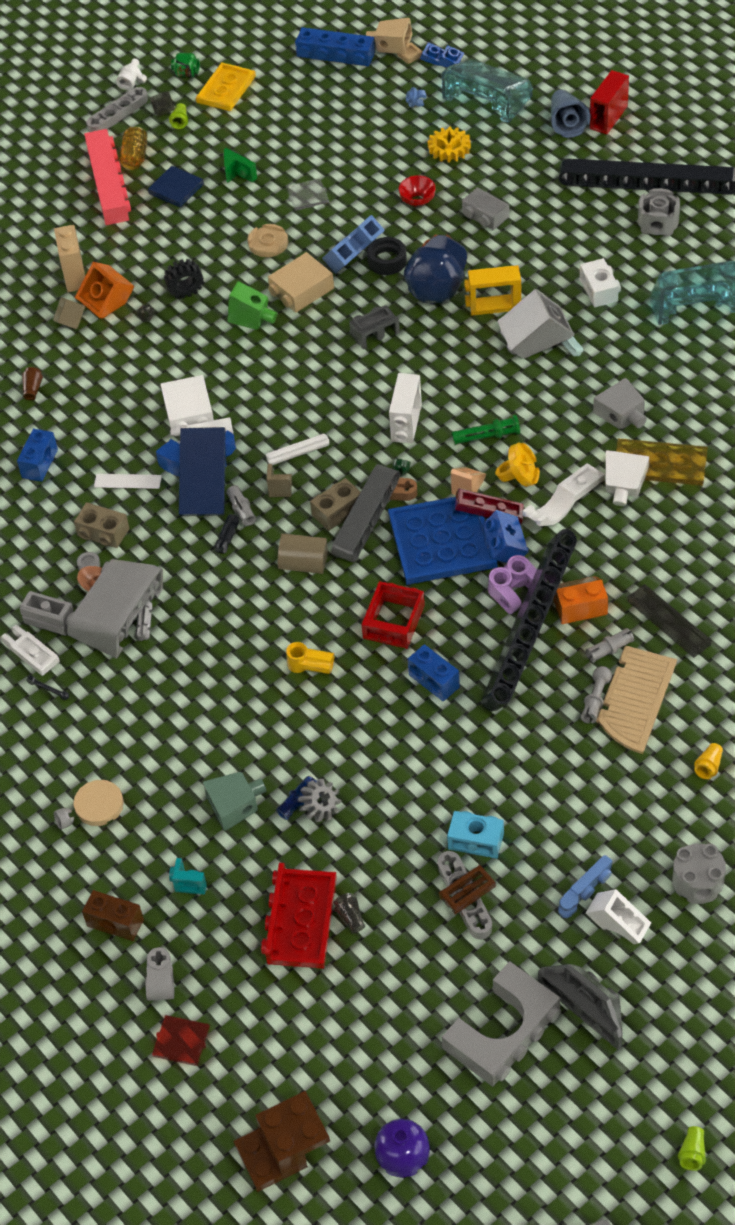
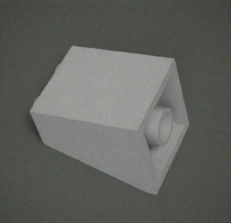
M536 289L497 321L501 328L499 332L508 343L506 347L513 355L517 354L523 359L574 336L561 307Z

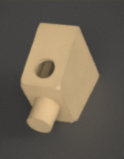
M410 18L380 21L376 31L366 32V36L374 37L378 52L406 54L408 44L413 35Z

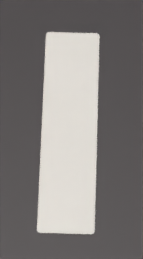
M96 474L94 487L159 489L162 475Z

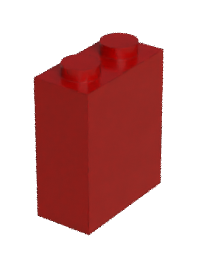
M611 70L591 96V130L608 134L628 107L629 75Z

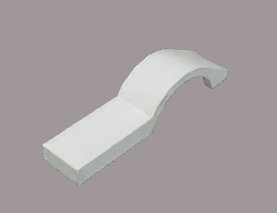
M587 463L559 483L555 493L543 507L535 510L534 506L529 505L523 510L522 515L529 517L539 526L554 525L568 514L578 499L603 482L605 474Z

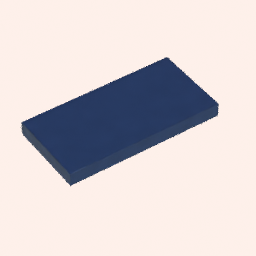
M225 427L180 428L179 516H225Z

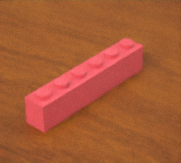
M107 129L84 133L105 224L111 225L129 221L128 212H131L129 200H125L128 199L126 187H122L125 186L123 175L118 174L122 172L119 161H116L118 160L113 136L108 135Z

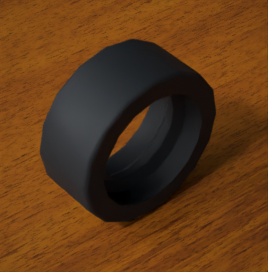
M382 237L374 240L367 249L369 268L380 275H392L400 272L407 262L405 244L394 237ZM384 252L398 254L397 257L390 260L376 258L377 255Z

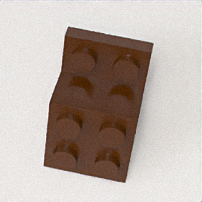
M306 1091L256 1114L258 1129L234 1140V1145L257 1192L308 1168L305 1154L329 1143L330 1137Z

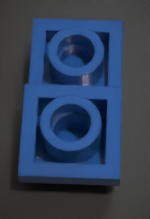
M428 42L420 59L438 66L458 67L464 52L449 45L444 50Z

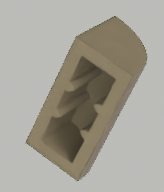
M281 534L278 548V569L323 574L328 556L327 538Z

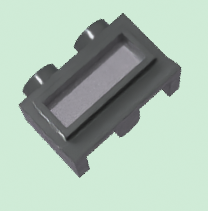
M387 305L374 307L369 313L363 316L357 315L349 322L350 334L363 350L367 348V335L374 333L378 340H382L385 337L384 327L390 325L395 334L400 333L399 318L392 313Z

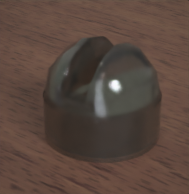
M143 304L137 310V316L143 322H149L155 315V309L150 304Z

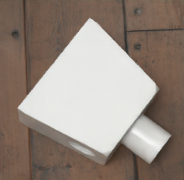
M606 450V492L614 494V505L626 506L628 496L637 497L639 495L649 468V456Z

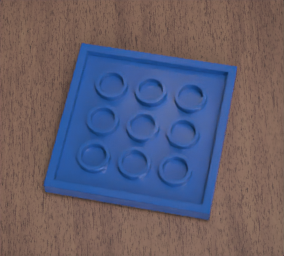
M456 497L388 509L406 585L497 568V560L493 559L483 527L485 522L484 516L455 510Z

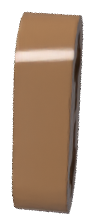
M399 478L398 484L389 500H413L418 494L417 483L410 478Z

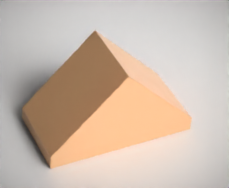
M467 467L453 468L451 470L452 494L456 495L458 488L477 492L486 477V473Z

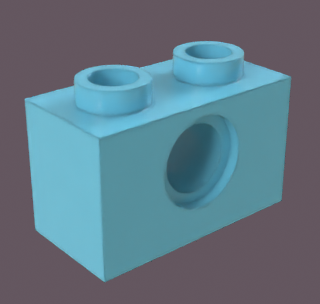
M454 811L447 835L448 850L498 859L504 835V820L494 816L475 815L468 811ZM478 831V832H481V833H479V834H474V833H472V832Z

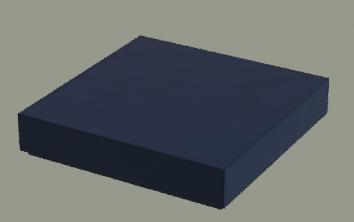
M171 166L148 188V193L181 208L204 185V181L200 177Z

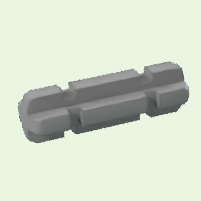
M149 599L137 615L135 636L139 641L148 640L150 636L152 603Z

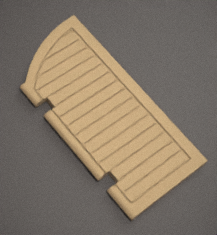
M625 646L619 663L624 664L625 667H616L604 698L603 705L609 708L608 710L600 709L596 722L617 743L634 752L643 754L677 664V659Z

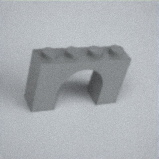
M510 961L493 979V992L519 1011L523 1018L521 1027L511 1036L493 1039L480 1034L458 1018L442 1036V1049L492 1087L499 1080L503 1081L508 1076L512 1064L516 1060L519 1062L527 1053V1047L532 1041L537 1042L543 1035L545 1026L549 1022H555L561 1013L560 997Z

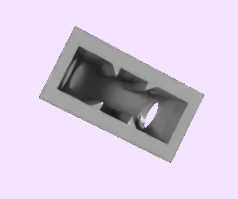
M627 378L594 397L593 413L618 429H623L631 423L637 428H641L647 420L643 415L645 407L644 398Z

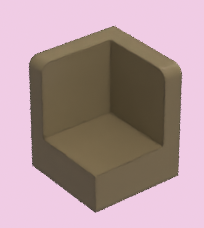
M61 297L53 321L77 329L85 306Z
M272 464L267 466L269 497L292 496V474H274Z

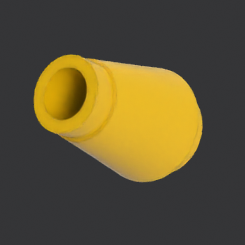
M711 743L694 762V771L700 778L711 779L717 775L723 748L719 744Z

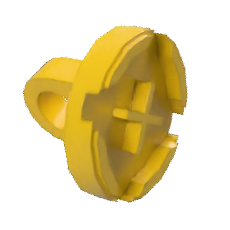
M519 442L511 445L508 450L509 460L499 465L495 474L501 482H507L516 478L525 487L536 484L539 480L540 471L538 467L535 468L534 462L537 461L534 453L525 443Z

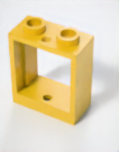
M519 265L468 270V279L464 280L465 292H469L468 295H465L466 307H470L471 316L509 312L521 301ZM510 285V294L476 298L477 288Z

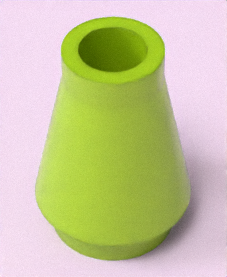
M182 103L175 106L169 117V122L175 129H183L188 124L187 108Z
M698 1126L688 1128L687 1135L678 1153L680 1165L684 1169L697 1171L706 1162L704 1130Z

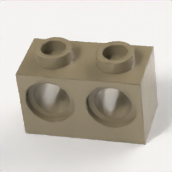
M345 478L310 501L312 516L330 531L346 520L361 492Z
M88 502L85 503L74 520L77 536L84 540H92L104 546L118 548L130 529L126 514Z

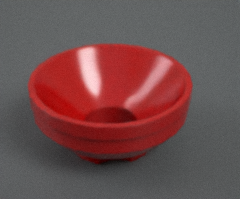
M410 176L399 185L400 198L413 207L424 206L435 196V183L426 176ZM415 196H421V197H423V199H412V198L415 197Z

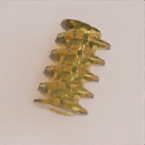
M130 127L123 133L120 163L127 169L136 170L145 160L148 135L140 127Z

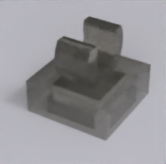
M169 91L149 97L156 116L175 109Z

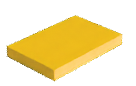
M221 62L196 96V103L231 111L256 77L255 71Z

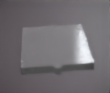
M321 179L287 186L289 201H292L295 211L329 203L326 194L327 189L323 187Z

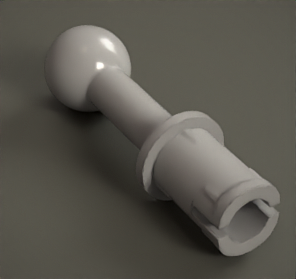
M597 667L593 672L595 684L592 693L584 699L585 707L581 714V719L585 723H590V720L591 723H595L599 709L603 707L604 701L601 698L604 685L608 684L612 679V673L607 667Z

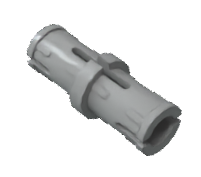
M238 486L229 487L226 494L233 503L232 508L234 512L239 514L245 526L254 524L256 516L250 508L249 500L243 496Z
M625 628L611 637H604L602 642L587 648L586 655L594 663L608 654H615L617 649L634 642V636L632 632L627 634L630 630Z

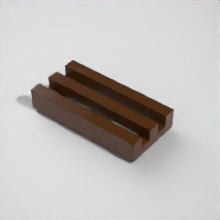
M479 865L440 891L439 897L445 901L447 907H450L454 915H456L494 889L496 882ZM479 875L482 876L472 884H469L466 887H464L462 891H460L453 897H449L451 894L459 890L461 887H463Z

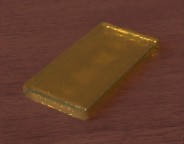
M618 438L616 452L649 456V468L644 480L700 486L704 484L708 447Z

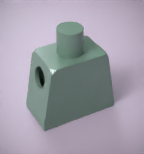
M242 772L203 782L205 795L224 831L258 810L255 797L266 792V787L261 778L248 783Z

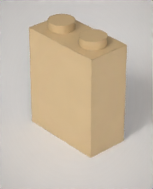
M75 225L54 228L67 292L78 291L85 278V271Z
M307 252L268 276V290L271 295L280 299L285 307L292 309L295 313L334 289L333 273Z

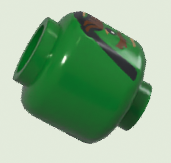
M179 52L176 54L175 59L171 60V70H174L177 77L193 78L195 74L199 73L200 61L194 53Z

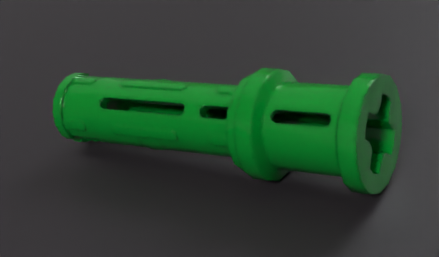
M513 415L509 419H494L491 424L452 431L454 445L493 436L500 439L503 435L520 434V426L517 415ZM482 431H483V433L474 434V435H470V436H465V435H468V434H473V433H477V432H482Z

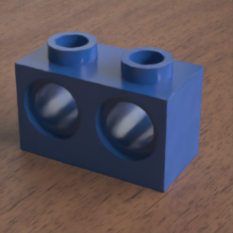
M425 644L407 658L409 676L444 702L460 688L459 670Z

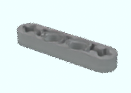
M143 87L133 88L89 117L86 121L88 132L108 129L148 102L147 90Z
M446 851L438 857V870L446 887L468 873L457 853ZM446 861L453 864L454 873L451 874L450 867L445 865ZM463 889L457 890L456 892L451 894V897H453ZM481 898L475 901L477 904L475 909L467 910L464 908L459 913L472 937L482 940L489 937L492 933V920ZM478 916L481 925H485V929L481 930L480 927H476L475 917Z

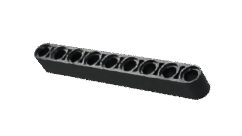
M565 159L560 164L558 177L559 182L565 186L634 190L662 188L672 192L735 194L734 167Z
M569 529L559 531L548 542L483 694V705L489 711L501 709L509 703L514 694L576 546L577 537ZM494 694L499 697L500 701L495 698Z

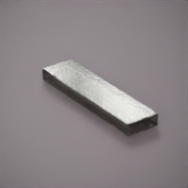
M644 584L628 596L627 602L693 658L711 646L712 640L647 585Z

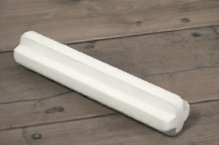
M321 434L267 453L268 464L275 465L329 445L328 436Z

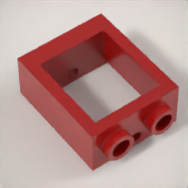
M379 581L362 622L363 639L408 649L425 606L424 591ZM384 601L413 607L406 627L377 620Z

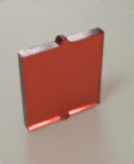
M165 1015L160 1032L156 1033L157 1041L152 1056L198 1066L202 1050L206 1048L205 1041L210 1024Z

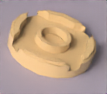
M265 224L259 229L257 227L249 233L247 239L250 251L260 257H273L281 254L287 248L289 242L285 230L275 224Z
M94 780L86 783L78 790L74 797L73 805L77 816L83 823L91 826H103L112 819L114 821L123 810L124 800L120 788L114 783L107 780Z

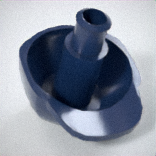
M439 234L429 240L425 246L419 247L408 261L404 270V278L411 294L419 301L429 304L445 303L451 300L464 280V268L467 261L465 247L446 235Z

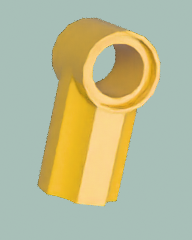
M294 642L288 645L286 649L287 667L291 672L301 673L305 670L327 674L332 673L334 653L308 649L301 642Z

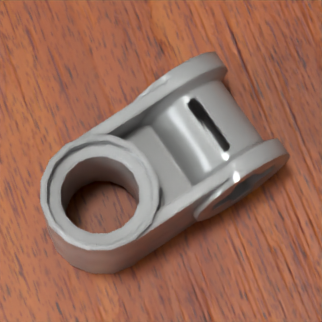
M154 948L147 955V1001L174 999L173 967L170 954L164 948Z

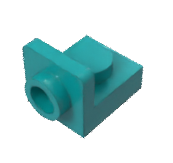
M176 858L175 867L171 866L169 872V881L173 882L175 892L205 895L207 884L204 873L196 870L185 871L182 858Z

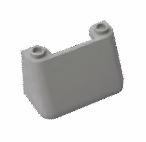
M112 559L110 562L106 561L100 576L74 613L71 612L66 619L68 636L117 659L123 650L119 643L123 638H127L129 627L147 600L152 601L154 597L158 598L162 592L163 569L155 565Z

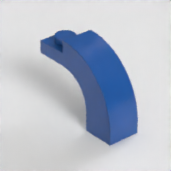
M228 430L226 431L225 467L227 466L226 457L231 455L236 449L234 434ZM170 439L156 451L158 465L165 471L180 477V444Z

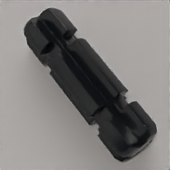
M229 514L227 516L226 523L223 525L218 536L219 539L214 545L217 553L224 554L227 552L228 545L231 543L236 531L235 529L239 524V517L237 515Z

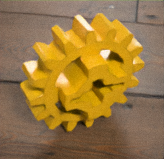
M448 127L446 130L441 128V132L434 131V135H430L428 140L429 154H433L434 159L439 157L440 162L444 159L448 163L453 159L457 162L458 157L464 159L465 154H469V149H471L470 136L465 134V130L459 132L458 127L455 130Z

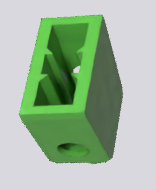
M238 281L229 295L227 322L255 330L260 328L263 321L273 324L277 318V312L268 309V297Z

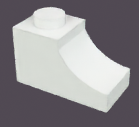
M616 889L597 893L586 911V914L603 930L607 929L616 932L628 939L632 944L641 942L651 924Z

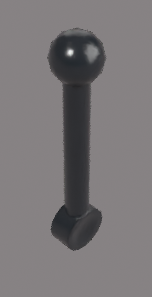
M31 675L26 679L30 685L35 684L55 693L62 700L69 699L70 694L67 691H59L36 680Z

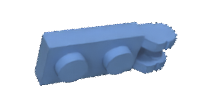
M607 855L601 857L561 897L560 906L558 907L560 917L569 918L577 911L578 903L582 899L584 901L589 899L595 891L594 887L599 882L603 884L609 879L612 874L611 866L613 861Z

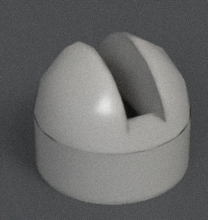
M61 808L54 811V819L60 830L71 826L74 822V817H69L68 815L72 813L70 809Z

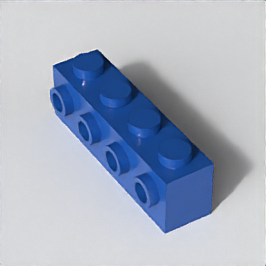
M302 27L295 41L297 57L370 66L375 54V41L372 36Z

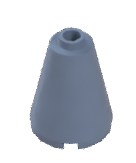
M563 89L557 90L551 98V124L554 131L565 138L576 137L584 132L583 129L590 123L588 107L568 91Z

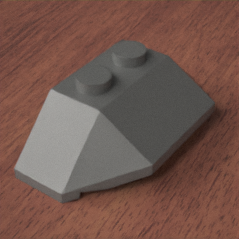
M566 964L541 967L538 970L539 983L558 995L562 1004L617 1050L622 1047L621 1005L619 996L614 990L605 988L599 983L598 978L592 972H586L580 966Z

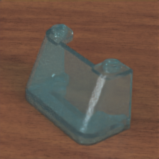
M473 59L448 66L441 75L442 99L451 102L455 96L459 97L463 91L491 101L492 110L498 109L502 114L500 119L507 123H510L533 96V88L528 79Z
M735 261L661 273L650 294V303L658 325L669 323V315L671 313L672 315L676 314V306L715 300L717 307H721L724 304L730 307L731 313L735 312Z

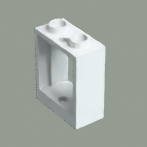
M398 373L389 410L391 442L413 444L422 406L420 375Z

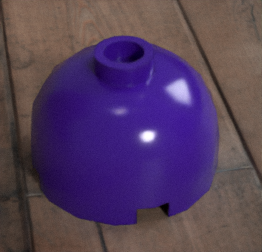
M403 1118L391 1120L383 1125L377 1133L374 1144L376 1161L389 1175L400 1178L413 1176L417 1173V1170L427 1164L430 1154L428 1137L423 1128L413 1120Z

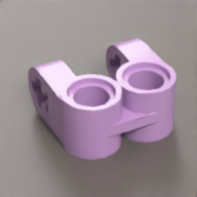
M513 556L508 560L506 566L497 567L490 572L488 593L507 613L512 614L522 606L520 598L512 589L526 586L529 589L537 569L524 556Z

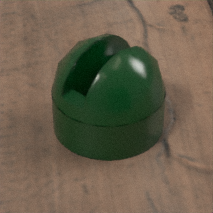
M393 459L392 469L402 471L401 475L404 476L409 472L411 462L403 459Z

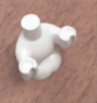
M134 58L130 64L121 68L116 79V84L119 88L130 91L134 88L136 79L140 83L146 82L147 76L142 74L137 67L139 60Z

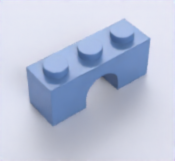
M370 215L322 259L336 274L385 230Z

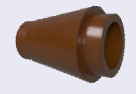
M28 367L22 373L23 398L26 400L36 399L43 380L42 372L38 368Z

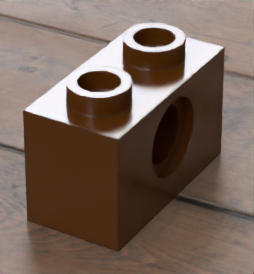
M95 890L92 891L82 910L87 927L130 941H134L144 921L139 904Z

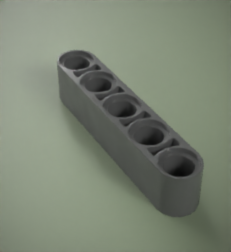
M379 464L374 467L333 542L331 549L333 556L353 563L357 560L398 484L399 471Z

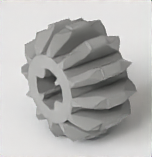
M319 779L317 782L313 780L308 782V787H303L300 790L304 795L298 798L299 802L304 803L300 811L307 810L306 818L311 819L314 817L316 822H321L323 818L326 821L330 820L332 814H336L339 811L335 805L340 804L342 800L335 798V795L340 790L332 791L333 783L328 782L325 784L324 779ZM319 797H321L322 802L320 804L317 802V799Z

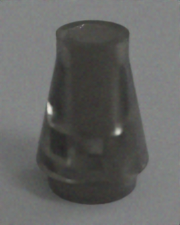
M346 893L334 900V911L348 926L352 934L365 928L357 897H353L352 893Z

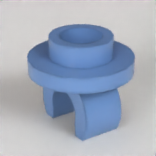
M412 87L410 91H407L406 102L409 104V107L424 105L423 99H419L426 98L424 90H417L415 87Z

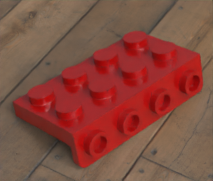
M279 862L278 870L273 871L272 884L275 886L274 893L269 895V908H272L271 915H267L265 920V931H268L267 939L263 938L261 953L265 954L267 965L324 969L337 881L336 872L286 869L285 863Z

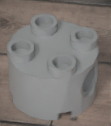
M660 188L649 190V194L645 195L644 193L641 195L638 206V225L641 227L640 230L643 234L664 236L673 234V231L679 224L680 199L678 196L677 198L673 196L674 192Z
M691 844L678 849L674 859L672 885L680 897L682 895L687 898L688 902L693 904H705L717 898L724 887L726 862L718 848L713 844Z

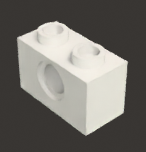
M604 258L580 264V281L594 308L617 302L621 286L619 281L615 280L611 266L607 265Z

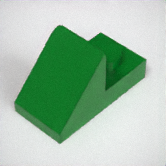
M228 148L224 149L227 183L237 175L253 183L258 178L256 163Z

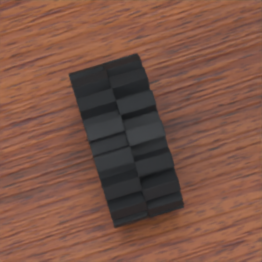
M181 259L180 263L177 264L175 261L173 262V267L171 265L167 267L168 270L164 272V280L172 296L185 298V295H188V297H191V293L197 294V289H202L201 285H204V277L199 265L195 261L191 262L190 259H186V262ZM190 276L189 278L183 281H179L183 277Z

